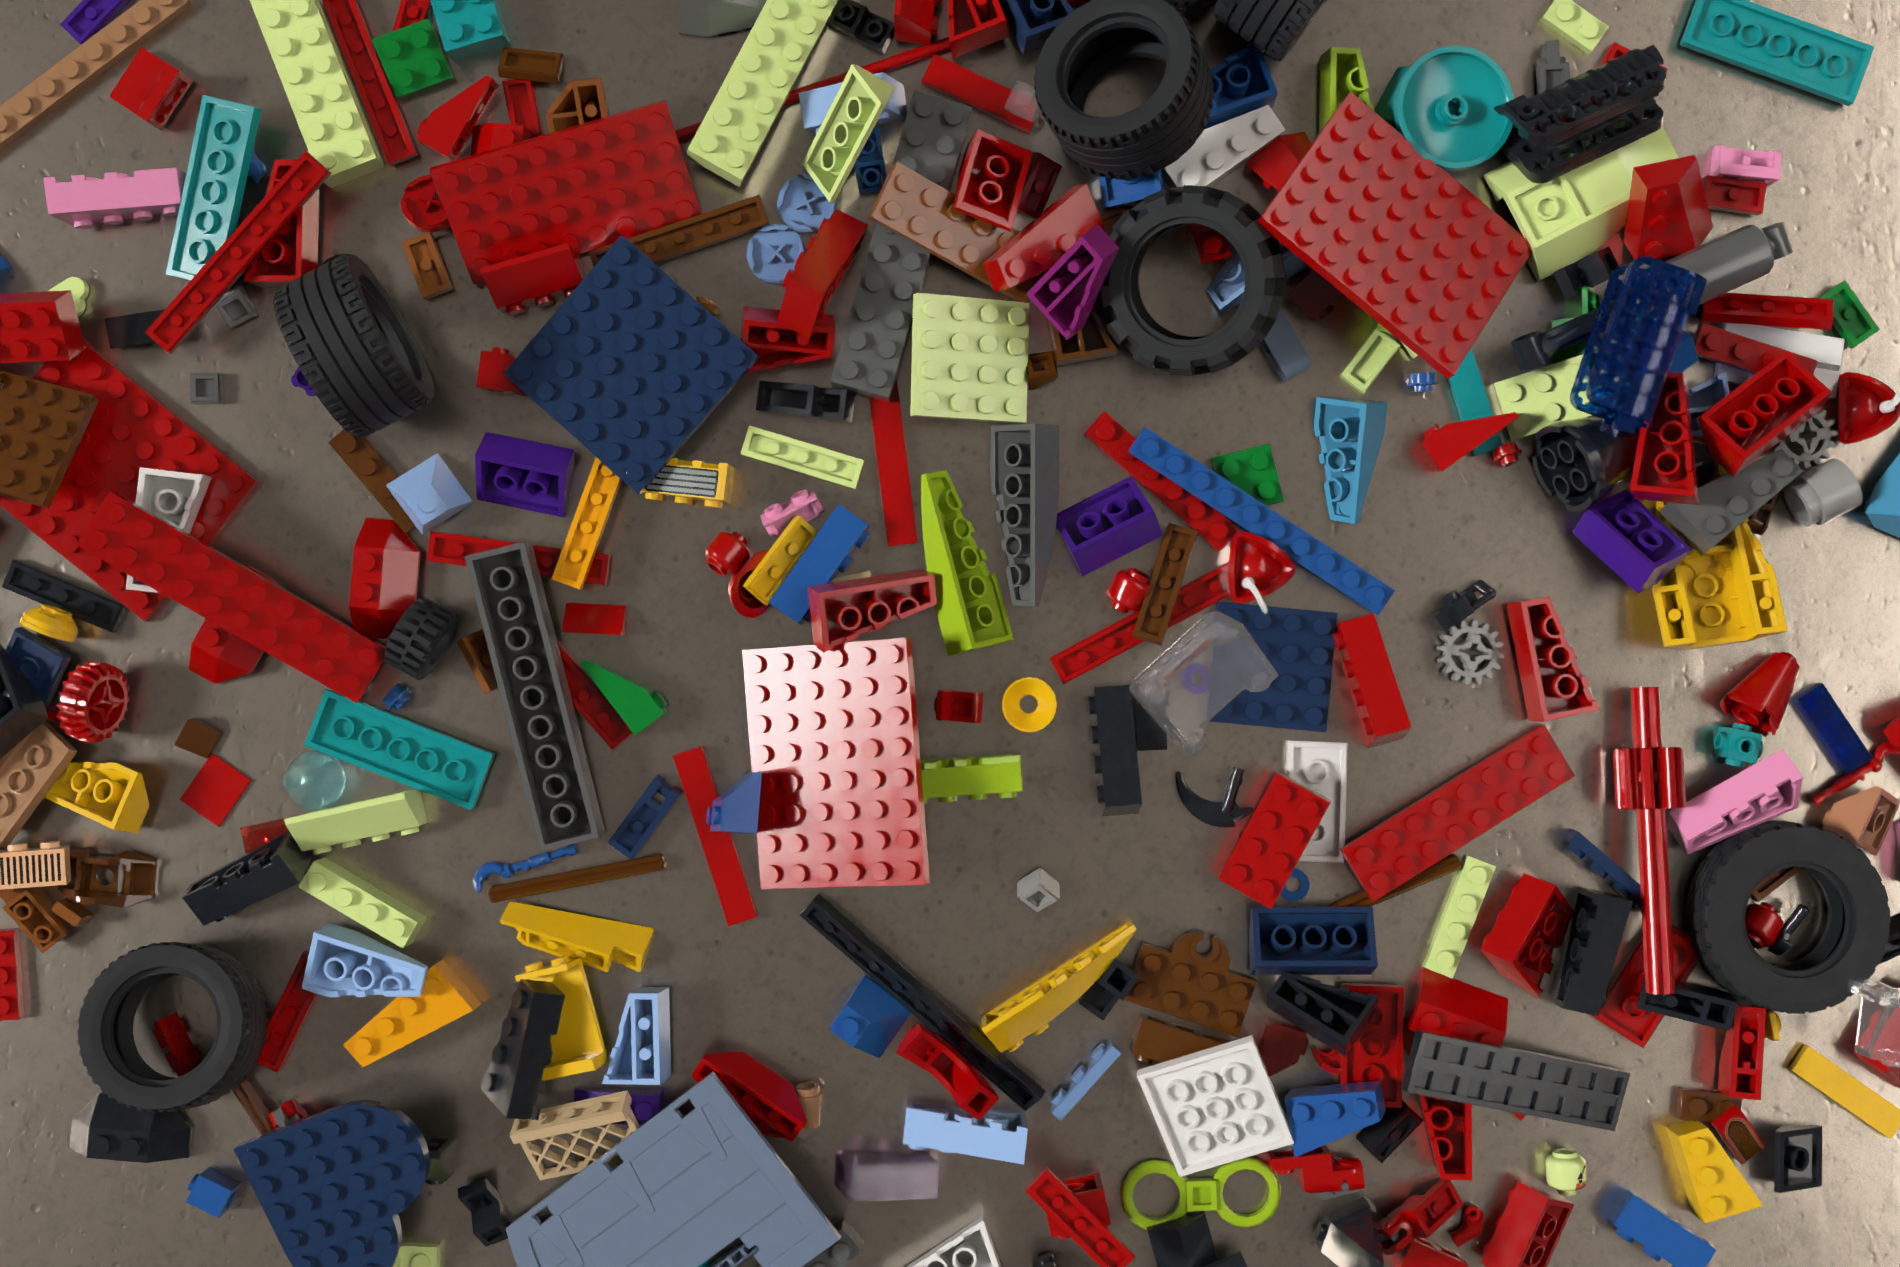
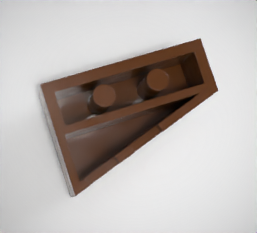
M1046 270V271L1042 272L1040 279H1041L1049 270ZM1093 307L1084 327L1068 340L1048 319L1056 366L1115 356L1117 353L1114 343L1108 336L1100 317H1098Z

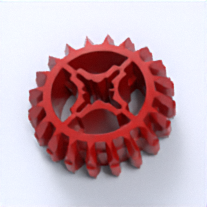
M86 661L84 665H77L76 671L69 672L68 681H62L64 688L62 692L58 693L61 698L56 706L60 708V711L56 717L61 720L60 727L65 729L66 735L87 743L102 742L104 738H111L112 732L119 731L120 722H125L123 716L125 711L129 710L127 702L131 698L127 696V693L131 687L126 685L128 677L122 675V670L116 666L102 661Z

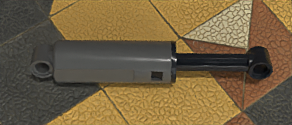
M1784 222L1775 223L1761 229L1754 225H1748L1734 230L1612 285L1610 290L1611 302L1543 333L1535 331L1511 341L1521 371L1540 367L1551 361L1550 357L1552 354L1619 324L1628 332L1635 334L1769 274L1774 267V260L1785 257L1793 252Z

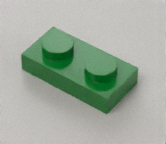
M1846 280L1840 282L1819 297L1820 299H1833V325L1841 337L1845 339L1850 349L1856 347L1880 330Z

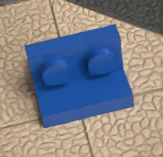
M1161 170L1133 179L1117 180L1099 177L1103 205L1107 210L1126 205L1135 207L1144 200V197L1164 189Z

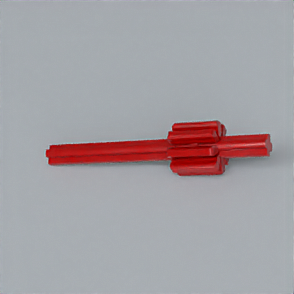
M1659 687L1630 688L1633 748H1621L1613 751L1615 805L1617 809H1637L1645 990L1649 994H1674L1665 809L1684 808L1686 806L1684 752L1680 747H1662Z

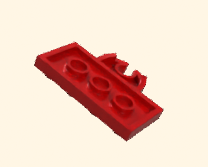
M1342 983V986L1350 988V991L1379 996L1378 1009L1345 1057L1332 1048L1330 1050H1322L1317 1046L1311 1047L1313 1056L1321 1068L1329 1073L1340 1075V1084L1381 1081L1385 1107L1402 1108L1404 986Z

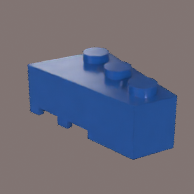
M1381 1081L1291 1088L1284 1098L1289 1128L1294 1141L1293 1150L1295 1158L1379 1122L1386 1111Z

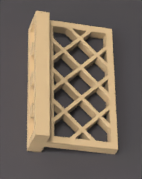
M627 1090L540 1109L538 1120L515 1119L509 1136L513 1144H521L541 1181L579 1173L602 1156L595 1152L598 1146L610 1150L616 1145V1143L603 1138L606 1132L621 1137V1140L637 1130L640 1125L630 1107L632 1098ZM626 1120L629 1127L625 1130L612 1123ZM596 1127L602 1131L597 1136L584 1129ZM568 1133L573 1135L574 1138L569 1142L556 1135ZM578 1138L593 1143L594 1145L591 1150L577 1145ZM541 1139L546 1144L542 1148L532 1144L531 1141ZM553 1144L566 1151L562 1156L549 1151V1146ZM572 1152L585 1157V1160L576 1162L567 1157ZM616 1154L606 1163L612 1166L621 1164L624 1161L620 1158L619 1154ZM545 1158L558 1165L545 1169L541 1160Z

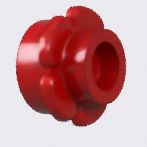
M1516 442L1503 444L1492 451L1495 457L1493 461L1495 464H1501L1502 467L1511 466L1519 461L1518 455L1522 454V449H1518Z

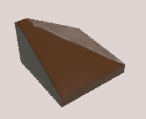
M1053 351L1028 354L1026 370L1029 390H1034L1058 377Z

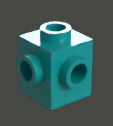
M1734 723L1733 728L1719 726L1714 741L1713 756L1726 758L1725 764L1744 768L1745 763L1756 764L1757 759L1760 758L1763 752V742L1761 741L1763 735L1752 732L1753 726Z

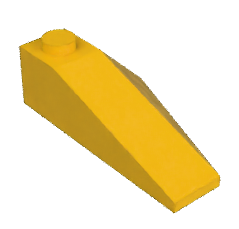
M70 762L44 797L113 830L138 834L150 806L142 773L122 764L112 762Z

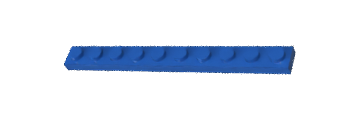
M1143 427L1128 450V453L1252 534L1274 543L1292 560L1373 613L1379 615L1395 592L1394 589L1147 427Z

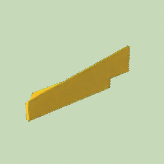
M509 902L500 919L502 925L514 927L518 931L516 938L523 945L559 957L568 955L569 960L581 957L583 965L605 972L609 971L612 961L641 972L654 932L651 927L517 902Z

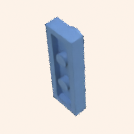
M1111 1040L1106 1045L1103 1043L1099 1044L1092 1052L1091 1057L1093 1059L1086 1067L1081 1065L1071 1076L1072 1083L1066 1089L1060 1088L1051 1099L1053 1103L1050 1106L1051 1112L1060 1121L1121 1055L1120 1049Z

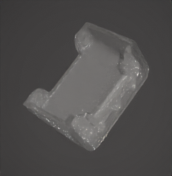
M1215 611L1202 617L1131 682L1129 690L1181 751L1191 756L1205 744L1207 734L1202 727L1242 690L1262 692L1279 675L1244 625L1221 612Z

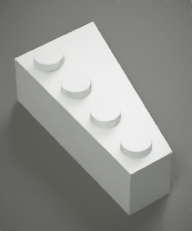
M1269 105L1204 129L1195 144L1174 163L1161 169L1163 181L1169 189L1184 185L1212 187L1245 164L1275 138L1283 135L1286 129Z
M982 1215L907 1267L1002 1266L985 1216Z

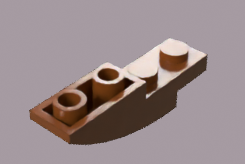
M43 887L0 890V897L6 903L2 908L42 953L69 934L62 918L52 912L51 909L54 904Z

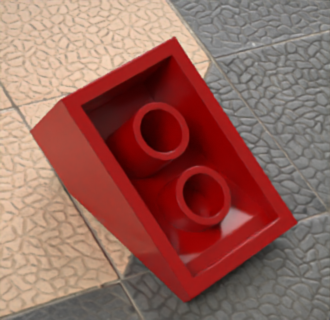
M977 129L965 149L959 170L953 209L1010 232L1013 227L1033 151Z

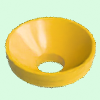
M41 604L39 607L25 611L19 621L21 625L35 632L62 641L75 642L78 634L76 623L71 617L72 614L49 604Z
M1026 677L1018 679L1010 684L1003 695V714L1009 724L1020 731L1035 732L1049 725L1056 713L1057 702L1054 691L1047 683L1038 678ZM1025 695H1032L1038 701V706L1032 713H1026L1020 708V700Z

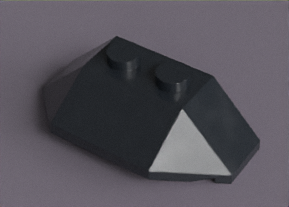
M101 1092L72 1118L70 1148L86 1158L151 1163L189 1158L191 1156L193 1126L188 1121L185 1122L177 1111H139L136 1108L126 1107V1104L121 1105L117 1103L116 1099L109 1098L107 1093Z

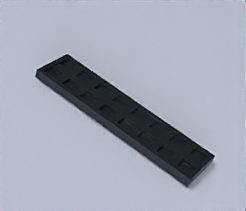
M1416 1029L1401 1089L1418 1095L1615 1131L1630 1073L1622 1069Z

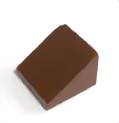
M197 718L188 719L174 745L207 759L222 732Z

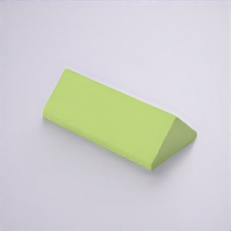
M855 64L851 65L802 162L804 168L831 203L835 202L895 86Z

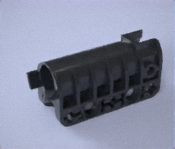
M1654 45L1642 50L1633 49L1577 77L1570 78L1560 85L1551 87L1534 97L1527 98L1523 94L1494 107V110L1499 115H1504L1513 123L1510 134L1501 150L1528 180L1533 183H1546L1656 132L1663 125L1664 111L1656 104L1654 97L1658 96L1659 92L1666 86V72L1660 67V65L1664 64L1660 52ZM1618 128H1628V129H1629V130H1626V131H1624V132H1622V133H1618V132L1614 131V130H1616V129H1618ZM1564 153L1575 154L1569 158H1562L1560 156Z

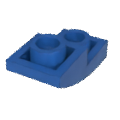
M879 127L873 128L854 164L859 194L881 191L887 178Z

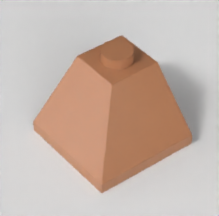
M1871 787L1835 802L1832 809H1829L1823 818V828L1837 833L1838 836H1843L1855 844L1856 848L1877 856L1899 808L1900 801L1882 787Z

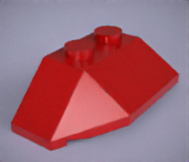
M365 518L354 545L349 610L353 628L370 638L387 639L404 612L417 600L421 552L394 520Z
M246 565L247 568L275 583L274 579ZM205 618L191 643L188 669L206 680L217 684L253 673L265 651Z
M743 1051L705 1054L691 1075L699 1083L714 1071L762 1135L785 1138V1140L793 1142L807 1122L793 1084Z

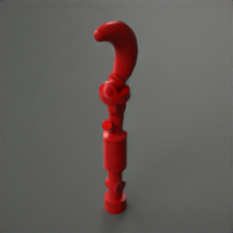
M1889 741L1882 743L1877 747L1873 758L1867 760V765L1859 768L1854 773L1850 772L1833 782V786L1823 790L1821 793L1811 795V802L1815 806H1819L1824 803V799L1831 797L1834 793L1844 791L1857 783L1858 780L1864 781V774L1871 771L1874 773L1881 771L1883 759L1892 753L1900 755V748L1893 746Z

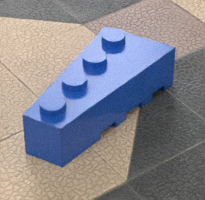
M1253 42L1248 43L1247 47L1238 53L1234 52L1225 58L1224 62L1211 69L1215 95L1212 100L1213 108L1204 129L1269 105L1270 108L1274 106L1278 92L1263 53L1253 46Z

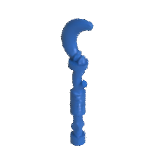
M576 844L567 845V848L558 849L551 853L547 851L511 866L509 863L504 865L496 862L486 863L474 875V888L477 893L481 892L483 881L491 874L496 873L504 878H511L514 876V872L521 869L528 872L530 867L536 868L552 863V860L560 857L563 858L566 855L578 854Z

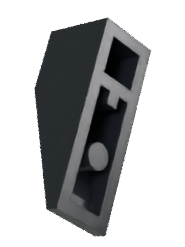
M1645 978L1643 979L1636 1005L1638 1009L1730 1031L1737 1001L1729 992L1701 985L1674 982V994L1646 993Z

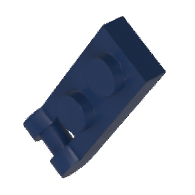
M659 774L653 779L607 842L631 860L635 858L682 794V791L677 787L672 788L666 784V779ZM656 792L666 798L661 805L652 799Z

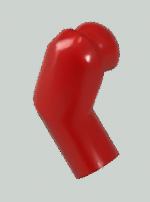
M1469 1206L1464 1212L1462 1227L1449 1234L1457 1248L1481 1234L1484 1213L1479 1207Z

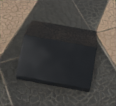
M1783 1125L1775 1131L1774 1192L1783 1193L1822 1186V1126Z
M1204 1211L1146 1227L1158 1267H1204L1218 1261Z

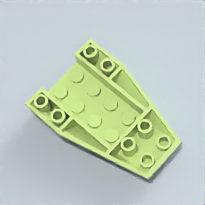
M1662 126L1656 132L1546 183L1531 182L1511 161L1484 174L1483 177L1496 202L1502 199L1505 200L1523 237L1527 240L1531 250L1527 262L1539 282L1557 270L1593 254L1626 225L1633 167L1677 159L1679 157ZM1618 128V129H1616V130H1614V131H1616V132H1618V133H1622V132H1624V131H1626V130H1629V129H1628V128ZM1564 153L1560 156L1562 158H1569L1575 154Z

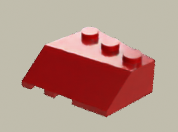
M1691 155L1633 167L1623 242L1636 263L1683 254L1699 247L1712 230L1713 223L1696 157Z

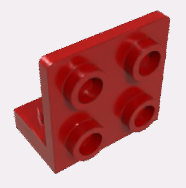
M140 48L111 92L110 98L157 129L162 130L193 83V80L148 50Z

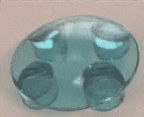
M308 751L299 755L290 764L287 773L283 777V784L293 802L311 811L323 810L336 803L344 791L346 782L345 772L341 763L335 757L319 751Z

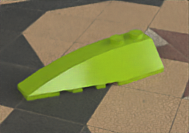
M947 470L921 475V512L927 571L934 574L937 604L934 606L947 655L950 657L1014 640L999 582L995 573L990 575L984 562L987 556L983 548L978 549L972 536L975 530L971 522L963 517L960 510L963 504Z

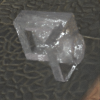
M1017 80L1004 108L1009 113L1032 121L1036 128L1041 129L1046 120L1037 105L1034 86Z

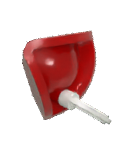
M1845 372L1839 376L1838 439L1840 442L1851 444L1871 438L1888 429L1900 417V390L1895 393L1885 383L1864 374Z
M1243 531L1234 534L1230 547L1228 566L1229 592L1232 601L1241 604L1257 600L1262 613L1267 614L1268 608L1262 597L1278 590L1294 576L1296 569L1294 562L1281 548L1263 537Z

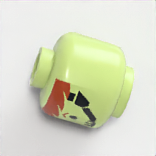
M1558 1148L1553 1150V1154L1547 1156L1545 1161L1546 1182L1551 1188L1558 1190L1559 1195L1573 1196L1576 1195V1190L1586 1186V1160L1581 1155H1578L1577 1150Z

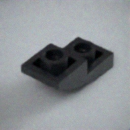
M839 0L828 20V24L882 54H885L894 37V22L871 13L866 6L852 0Z
M164 310L104 319L110 349L155 343L145 332Z

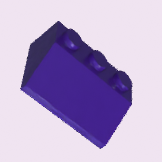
M486 432L475 453L477 500L565 517L574 476V449Z
M1131 476L1057 513L1056 528L1082 576L1163 536L1153 508Z
M1626 489L1587 508L1572 532L1637 593L1657 584L1692 550L1690 546Z

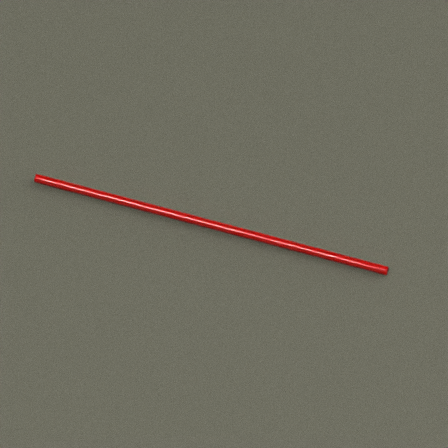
M1092 0L1066 1L1069 3L1071 7H1075L1090 2ZM949 37L932 42L930 45L926 44L862 66V68L872 74H877L950 50ZM848 71L790 91L782 107L800 101L799 93L843 82ZM702 122L676 130L679 142L693 138Z

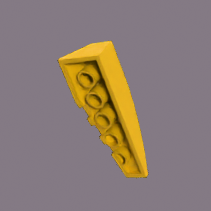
M1130 920L981 1017V1029L999 1052L1002 1053L1005 1050L1012 1052L1024 1043L1022 1039L1032 1033L1034 1036L1041 1034L1049 1027L1048 1023L1077 1001L1121 953L1137 930L1133 922Z

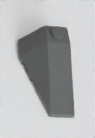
M678 0L679 35L712 38L732 31H746L747 28L754 26L767 0Z

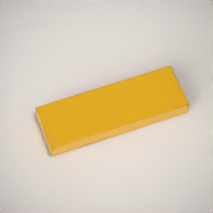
M795 515L746 580L743 587L762 604L768 605L818 532L801 516Z

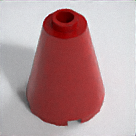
M1787 652L1772 653L1722 698L1720 707L1726 716L1729 713L1737 718L1735 723L1753 726L1752 732L1762 734L1765 737L1769 732H1772V736L1775 735L1780 728L1800 670L1797 659Z

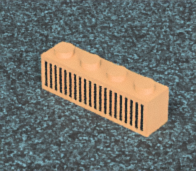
M60 841L40 842V847L27 848V843L7 845V850H0V890L67 885L71 882L69 845L60 846Z

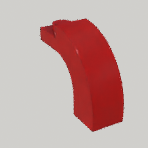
M917 1024L898 1045L902 1053L930 1072L949 1091L958 1106L980 1121L1000 1099L985 1078L955 1048L938 1034L929 1032L920 1024Z

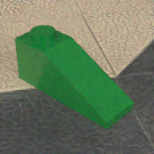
M591 659L580 663L634 735L642 733L668 713L664 707L667 705V702L657 690L652 692L650 688Z

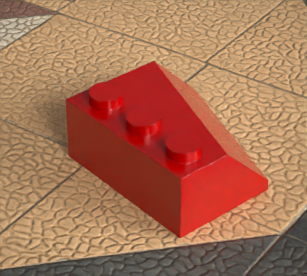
M1523 873L1519 882H1516L1512 887L1511 896L1507 904L1498 912L1497 921L1493 929L1484 937L1481 951L1500 975L1541 1000L1544 989L1539 988L1544 973L1551 974L1554 965L1551 963L1554 947L1561 946L1573 910L1556 885Z

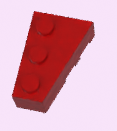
M743 306L740 340L760 357L747 372L764 368L771 370L775 369V366L794 362L795 365L832 357L835 335L834 315L823 314L822 318L817 317L815 330L809 338L777 323L780 310Z

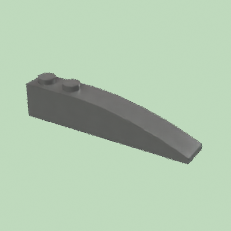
M1017 424L991 426L992 495L997 496L999 510L995 511L997 523H1002L1004 539L1001 540L1002 551L1008 556L1009 565L1006 567L1012 606L1039 607L1053 549L1058 511L1059 425Z

